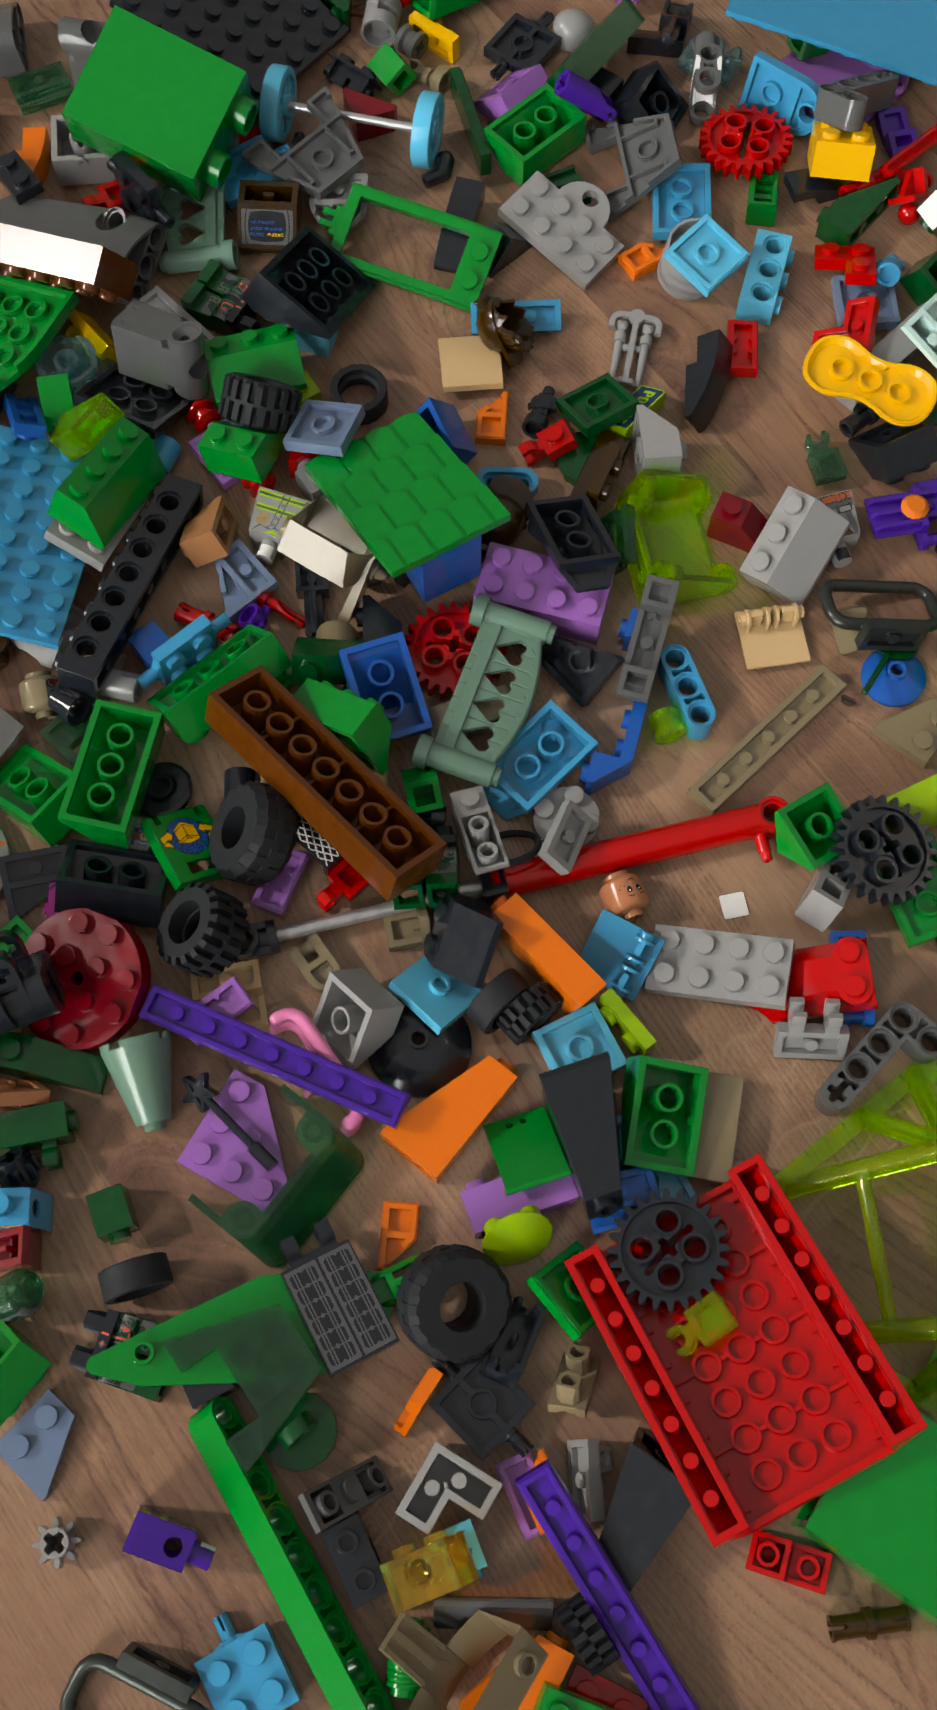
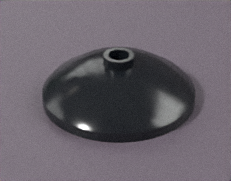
M398 998L404 1005L394 1035L376 1050L368 1060L380 1082L410 1094L411 1098H427L466 1071L472 1051L470 1030L464 1017L461 1016L442 1033L437 1035ZM415 1035H422L425 1037V1041L421 1045H416L412 1042V1038Z

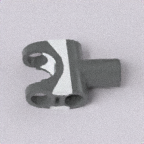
M703 31L694 40L693 76L689 94V120L698 126H704V121H710V115L715 114L716 96L721 82L722 50L720 48V38L711 31ZM703 111L708 113V116L699 117L695 112Z

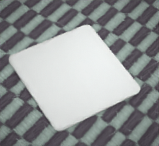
M743 892L719 896L726 920L749 915Z

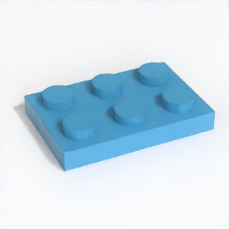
M683 163L680 169L652 189V240H667L669 233L676 224L686 219L702 218L706 213L712 218L710 163Z

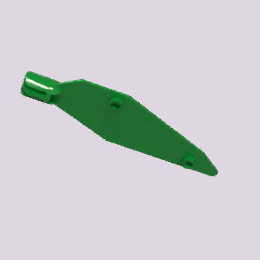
M421 1251L381 1271H365L389 1320L397 1305V1289L402 1280V1276L394 1279L393 1274L409 1267L415 1258L421 1254ZM281 1274L261 1275L91 1356L86 1363L87 1371L92 1375L142 1387L309 1381L327 1372L284 1285ZM142 1346L150 1348V1356L146 1360H138L136 1357L137 1350Z

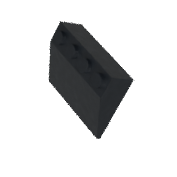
M307 224L257 274L241 299L254 312L260 314L266 320L330 340L377 285Z

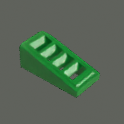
M763 172L760 180L755 175H751L745 219L747 225L767 227L774 225L780 173L773 172L772 176H769Z

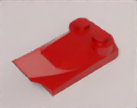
M844 937L836 943L794 950L786 1011L750 1006V1008L765 1015L772 1024L788 1022L790 997H804L805 1005L803 1012H807V1019L823 1017L825 998L840 999L839 1013L843 1014L878 1009L867 939Z

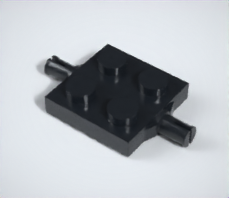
M545 11L539 20L536 21L515 13L484 46V57L497 63L494 69L490 71L493 79L496 78V81H499L507 71L515 72L538 64L543 66L561 47V37L547 28L554 21L552 12Z
M123 150L113 155L107 162V168L114 173L115 179L119 184L121 191L119 199L122 205L127 210L131 209L137 216L163 224L165 229L172 228L176 223L175 218L162 205L157 185Z
M485 1354L476 1359H471L459 1367L453 1362L445 1361L444 1363L448 1366L447 1368L438 1359L434 1358L431 1363L447 1379L442 1390L429 1403L433 1410L482 1461L497 1446L506 1442L524 1458L528 1453L518 1441L529 1452L533 1449L534 1445L518 1429L522 1419L533 1409L536 1403L517 1383L514 1388H510L479 1373Z

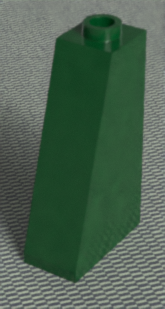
M623 0L591 30L546 82L555 89L557 79L566 69L589 81L645 21L644 17L630 0Z

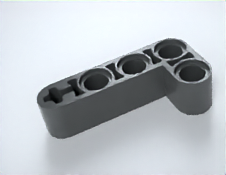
M876 70L821 84L819 86L814 119L844 131H861L865 114L892 107L899 75L892 71Z
M902 1001L894 1004L817 1090L814 1096V1103L818 1111L825 1116L831 1117L840 1114L899 1048L919 1064L926 1065L934 1062L937 1059V1024L909 1002ZM893 1015L902 1016L907 1022V1028L897 1026L893 1020ZM921 1038L929 1039L934 1044L935 1052L927 1051L922 1046ZM871 1040L882 1042L886 1049L885 1053L876 1052L872 1048ZM853 1064L860 1067L863 1071V1078L853 1077L849 1072V1065ZM841 1085L845 1090L834 1103L831 1102L828 1097Z

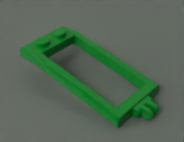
M356 182L352 186L345 207L337 205L336 210L324 207L322 213L332 218V221L320 218L318 225L328 229L327 235L333 238L331 245L340 253L344 247L360 200L469 236L450 290L345 254L342 255L370 279L471 314L470 302H474L481 296L502 241V232Z

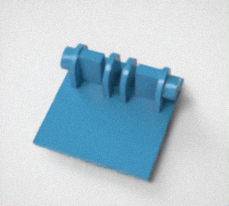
M603 909L579 956L607 983L605 988H612L620 998L624 997L634 1002L665 940Z

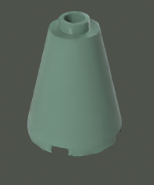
M165 1030L160 1036L157 1031L119 1040V1045L111 1047L112 1050H110L109 1044L99 1047L101 1057L135 1126H144L145 1133L165 1128V1120L172 1118L171 1036L169 1030Z

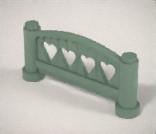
M234 133L227 149L239 145V133ZM160 182L159 197L162 205L165 206L166 211L176 221L172 228H166L165 244L168 250L161 254L159 258L162 273L171 275L202 271L210 259L221 263L222 268H225L226 271L239 270L240 257L235 239L225 240V183L220 189L209 185L201 202L187 195H181V192ZM186 202L203 208L187 220L180 219L183 215V211L180 208ZM185 227H190L203 233L186 245L180 244L183 239L180 232Z
M478 593L468 624L479 627V631L436 738L421 734L413 753L411 765L423 770L428 766L487 788L490 786L497 788L503 771L502 768L497 767V763L509 749L526 721L538 687L542 646L545 643L552 644L557 626L542 618L492 602V597ZM523 644L526 647V652L520 655L522 663L514 666L506 660L497 648ZM509 671L516 678L509 684L511 691L507 694H502L486 677L487 675ZM501 700L505 707L498 712L500 716L499 721L492 723L485 718L475 704ZM484 728L492 730L494 735L487 740L489 748L486 751H478L464 735V732Z

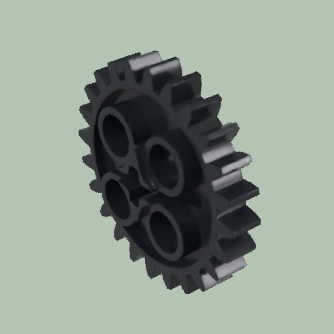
M871 795L862 801H856L840 813L842 817L834 822L838 830L829 836L837 841L835 845L829 847V851L838 854V858L833 860L831 864L841 865L842 867L837 877L847 876L849 879L845 888L850 889L856 886L858 887L857 898L868 894L869 904L880 900L883 907L892 903L896 906L906 902V900L909 901L916 898L918 893L927 889L925 883L934 878L929 870L937 867V863L930 859L931 856L937 854V850L929 847V843L936 838L935 836H926L924 832L930 826L929 823L920 825L918 820L921 813L909 814V803L899 808L897 797L887 802L885 795H881L876 799ZM885 824L889 827L890 832L886 829ZM859 838L863 841L865 848L861 846ZM903 853L907 857L908 862H906V860L904 859ZM877 868L881 871L882 878L878 875Z
M664 1188L663 1197L657 1199L655 1193L650 1190L649 1202L644 1203L638 1196L635 1197L638 1208L634 1211L624 1206L623 1209L628 1217L627 1220L618 1218L614 1220L618 1228L621 1229L620 1233H609L610 1239L618 1243V1246L607 1249L610 1256L618 1257V1260L610 1264V1268L612 1271H623L616 1278V1281L619 1285L630 1283L625 1292L629 1298L638 1292L640 1293L638 1304L641 1307L649 1299L653 1300V1310L656 1313L660 1310L662 1303L667 1304L670 1314H674L676 1303H681L684 1310L689 1312V1300L694 1299L701 1306L704 1305L701 1293L705 1291L715 1296L716 1292L711 1284L712 1281L724 1283L725 1281L723 1275L718 1272V1268L727 1269L730 1267L729 1261L721 1258V1255L730 1253L731 1248L727 1244L720 1243V1241L728 1237L727 1230H716L722 1222L720 1215L708 1218L712 1210L711 1205L708 1203L699 1209L698 1195L695 1194L687 1202L685 1201V1194L682 1189H680L676 1198H671L668 1188ZM665 1216H673L678 1220V1225L673 1231L664 1232L658 1228L659 1221ZM689 1225L692 1226L693 1230L677 1242L683 1230ZM695 1241L703 1243L706 1246L704 1255L700 1258L687 1256L685 1252L690 1243ZM639 1243H648L652 1246V1253L646 1259H636L633 1257L635 1246ZM676 1243L675 1250L677 1254L674 1257L670 1254L663 1257L661 1247L664 1244L671 1247ZM661 1259L654 1272L649 1276L645 1275V1271ZM667 1269H675L680 1273V1280L674 1286H665L660 1282L661 1274Z

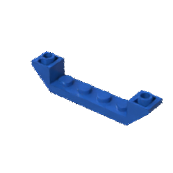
M636 608L631 609L629 620L623 618L618 637L624 638L622 651L627 652L638 614V609ZM634 701L632 711L625 710L621 729L627 731L624 740L618 738L614 756L593 751L591 762L584 761L580 781L585 782L584 792L591 795L630 774L648 702L646 704Z

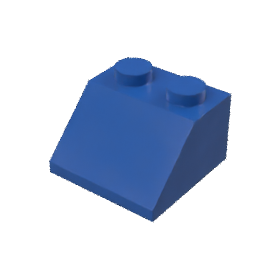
M429 397L417 409L416 413L425 420L436 434H439L461 462L467 464L477 454L475 446L454 404Z

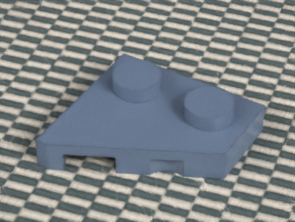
M239 538L231 544L228 556L215 560L220 590L225 605V614H227L232 623L238 619L241 611L251 603L256 604L261 592L262 594L270 593L279 588L276 579Z
M48 1389L0 1439V1457L41 1501H46L50 1497L53 1479L58 1465L62 1463L67 1439L72 1434L78 1417L52 1389Z

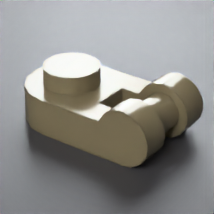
M314 932L306 937L307 941L298 947L293 945L286 950V953L315 992L322 994L330 971L341 970V968L320 937ZM315 952L319 957L308 964L305 958Z

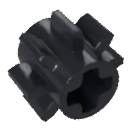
M14 1148L0 1157L1 1188H34L40 1180L37 1171L44 1167L36 1153L31 1154L29 1149L23 1151L21 1148Z

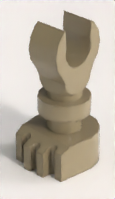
M409 59L410 67L418 75L413 82H422L430 87L431 91L441 92L443 95L446 94L450 88V67L440 65L434 70L430 67L426 68L418 59Z

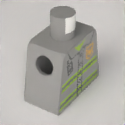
M262 486L259 487L249 525V534L252 545L259 548L255 557L260 563L272 565L277 554L286 556L277 550L282 538L279 530L288 516L294 517L307 502L311 504V501ZM307 526L305 527L306 529H308V530H310V531L313 530V529H311V528H309V527H307Z

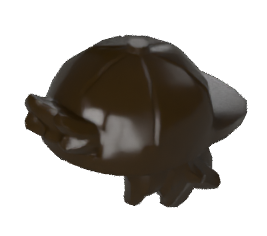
M487 294L484 297H478L473 304L479 309L476 326L481 341L489 350L502 352L512 368L518 366L522 362L523 352L529 353L534 348L533 344L535 343L532 337L535 333V327L524 317L526 310L523 307L515 306L514 299L502 300L498 296L490 297Z
M499 475L492 479L488 485V488L511 514V520L481 535V551L485 554L490 542L510 546L516 541L520 533L527 529L526 522L529 519L525 513L526 502L531 501V492L524 482L515 477Z

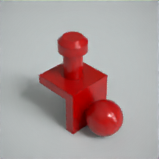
M926 166L902 170L897 173L898 179L901 180L899 196L888 199V205L903 203L897 213L898 220L903 225L914 224L920 216L917 211L919 207L912 203V201L929 197L928 189L933 185L934 179L932 174L927 172Z

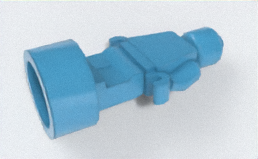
M894 254L880 259L876 262V279L878 283L884 287L895 285L900 279L901 270L905 271L906 264Z

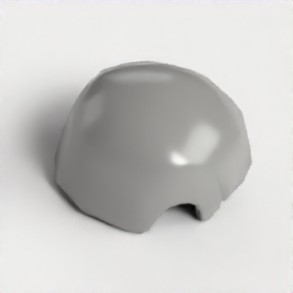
M576 7L559 12L553 21V33L561 37L560 49L572 52L594 28V22L585 10Z

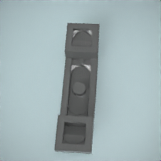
M648 574L615 696L647 704L680 585L679 581Z

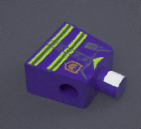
M140 1505L122 1551L182 1573L186 1563L207 1571L216 1547L197 1540V1528ZM175 1537L180 1539L182 1546L177 1551L167 1549L164 1543L168 1538Z

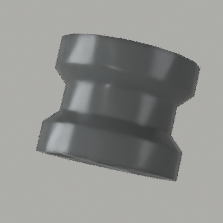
M406 23L396 34L394 48L399 53H407L409 59L415 58L419 60L428 47L429 38L424 32H416L414 26Z

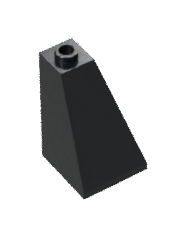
M607 1051L539 1074L547 1115L567 1164L572 1170L571 1176L589 1220L597 1217H609L624 1208L617 1100L610 1055Z
M639 1427L633 1435L599 1538L600 1543L629 1591L633 1589L691 1506L659 1442Z

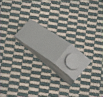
M860 842L861 846L865 848L864 843ZM838 855L818 867L794 912L795 916L821 932L827 929L843 909L852 889L845 888L849 881L847 876L837 877L838 873L842 870L841 865L831 864L833 860L838 858Z

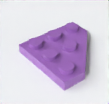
M234 1069L215 1101L254 1141H259L278 1160V1164L270 1172H267L248 1152V1147L211 1109L206 1113L177 1162L271 1217L288 1189L289 1182L269 1099L264 1085Z

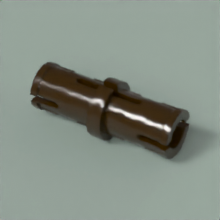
M905 1604L872 1610L870 1606L860 1608V1612L826 1616L827 1627L844 1626V1629L828 1631L832 1643L866 1637L870 1641L876 1640L877 1635L911 1631L910 1619L893 1620L894 1617L909 1615Z

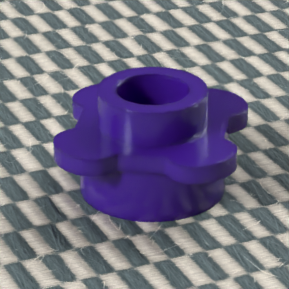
M255 603L247 605L238 617V622L242 625L241 629L248 624L264 629L268 623L266 616L270 613V607L264 605L260 608Z

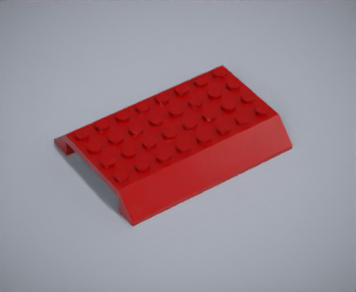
M760 1153L728 1170L729 1181L699 1197V1209L708 1203L712 1207L708 1218L720 1215L722 1222L716 1230L722 1229L728 1232V1237L720 1241V1243L727 1244L731 1248L730 1253L721 1255V1258L729 1261L730 1267L727 1269L718 1268V1272L723 1275L725 1281L724 1283L712 1281L711 1284L716 1292L715 1296L705 1291L701 1293L704 1305L701 1306L694 1299L689 1300V1312H686L681 1303H676L674 1314H670L665 1303H662L658 1313L654 1312L653 1300L650 1299L641 1307L638 1304L640 1293L638 1292L629 1298L625 1292L630 1283L619 1285L616 1281V1278L623 1271H612L610 1268V1264L618 1260V1257L610 1256L607 1249L601 1251L597 1244L564 1261L714 1548L755 1533L893 1455L928 1428L925 1420ZM665 1216L659 1221L658 1228L664 1232L673 1231L678 1225V1220L673 1216ZM687 1226L677 1242L690 1233L693 1227ZM695 1241L687 1246L685 1253L691 1258H700L706 1252V1246L701 1242ZM639 1243L633 1249V1257L640 1260L648 1258L652 1253V1246L648 1243ZM676 1243L671 1247H668L666 1244L661 1247L663 1257L667 1254L674 1257L677 1254L675 1250ZM661 1259L645 1271V1275H651ZM667 1269L660 1276V1282L665 1286H674L680 1280V1273L675 1269Z

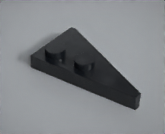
M555 635L551 645L545 643L542 646V667L581 707L590 704L625 661L622 656Z

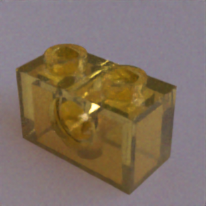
M444 1528L424 1537L425 1546L416 1549L414 1543L411 1542L391 1551L394 1559L380 1565V1569L396 1614L458 1590L480 1578L462 1530L448 1536ZM425 1561L431 1568V1574L428 1573L425 1567Z

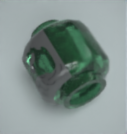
M21 1268L0 1276L1 1321L7 1323L18 1322L40 1310L45 1299V1289L42 1280L34 1271Z

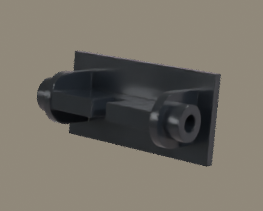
M329 50L328 54L333 61L331 65L327 64L323 70V74L328 81L344 89L350 80L348 89L371 97L374 96V88L382 91V87L376 80L377 76L371 69L366 66L360 69L355 66V62L344 53L338 56Z

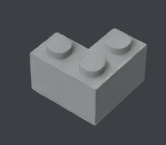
M435 1442L395 1514L429 1535L449 1499L483 1520L503 1484L438 1442Z

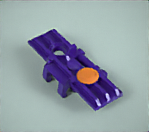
M937 479L914 482L908 492L864 499V505L875 540L913 534L920 551L928 550L929 546L937 545V532L927 533L932 520L937 519Z

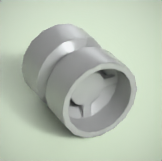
M367 0L364 11L365 15L360 29L361 37L369 46L380 49L385 42L392 46L398 32L402 3L400 0Z

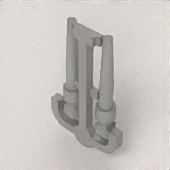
M634 309L631 312L617 311L611 315L608 329L616 330L613 340L615 345L610 375L621 385L638 389L641 385L648 350L651 348L652 336L661 337L662 322L656 316L646 315L640 309ZM623 320H629L632 324L629 344H625L628 322ZM643 323H647L642 328L639 346H635L638 327ZM621 351H627L623 377H616ZM633 353H640L636 379L633 380V378H629Z

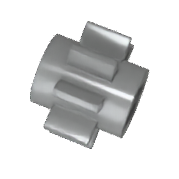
M59 1516L53 1518V1528L45 1525L38 1526V1530L42 1535L39 1542L32 1544V1548H39L42 1553L39 1564H45L50 1559H54L55 1569L63 1568L64 1557L67 1556L71 1560L79 1558L74 1550L77 1543L85 1541V1538L77 1537L73 1531L78 1522L71 1521L66 1526H63V1520ZM63 1534L64 1537L61 1544L64 1546V1549L54 1551L53 1547L56 1542L52 1537Z

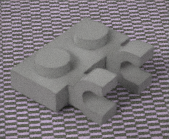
M790 997L788 1022H777L772 1046L773 1056L844 1060L850 1033L848 1025H842L844 1018L843 1013H839L840 999L825 998L823 1024L806 1023L807 1012H803L805 1005L804 997Z

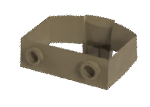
M320 497L311 504L307 502L294 517L288 516L279 530V534L282 535L277 547L279 552L342 588L353 586L337 620L349 623L356 616L357 608L361 605L363 595H365L370 581H373V579L384 581L388 578V574L381 567V563L334 505ZM307 526L315 530L316 532L324 535L325 537L333 540L334 542L342 545L343 547L351 550L354 553H348L342 550L341 548L330 543L329 541L318 536L317 534L306 529L305 527Z
M478 1610L460 1628L447 1645H444L409 1615L401 1612L379 1647V1650L420 1686L409 1710H446L452 1694L468 1669H473L481 1658L508 1634L515 1638L473 1710H518L549 1655L522 1626Z

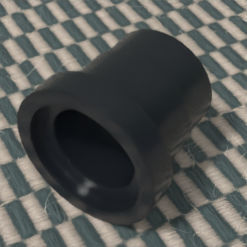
M62 687L54 690L48 701L49 708L62 716L63 721L71 726L81 724L87 718L91 709V701L87 696L81 693L75 694Z

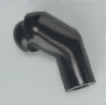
M450 151L438 152L435 158L437 159L435 169L422 174V181L427 189L451 178L455 160Z

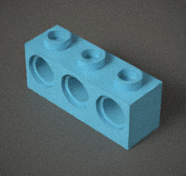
M758 228L736 309V319L758 321V324L769 326L772 314L779 315L783 297L778 296V291H785L789 273L784 272V268H791L795 250L790 249L793 236Z

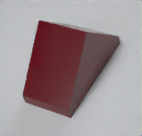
M344 88V111L398 120L397 105ZM348 121L358 142L396 131V129Z
M26 1225L1 1230L0 1272L40 1270L42 1233Z

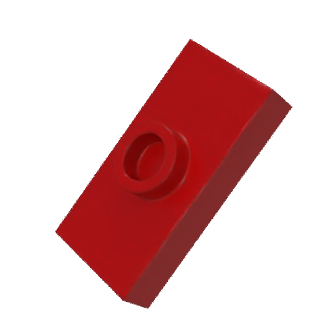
M728 320L727 339L733 345L729 376L756 378L758 373V321Z

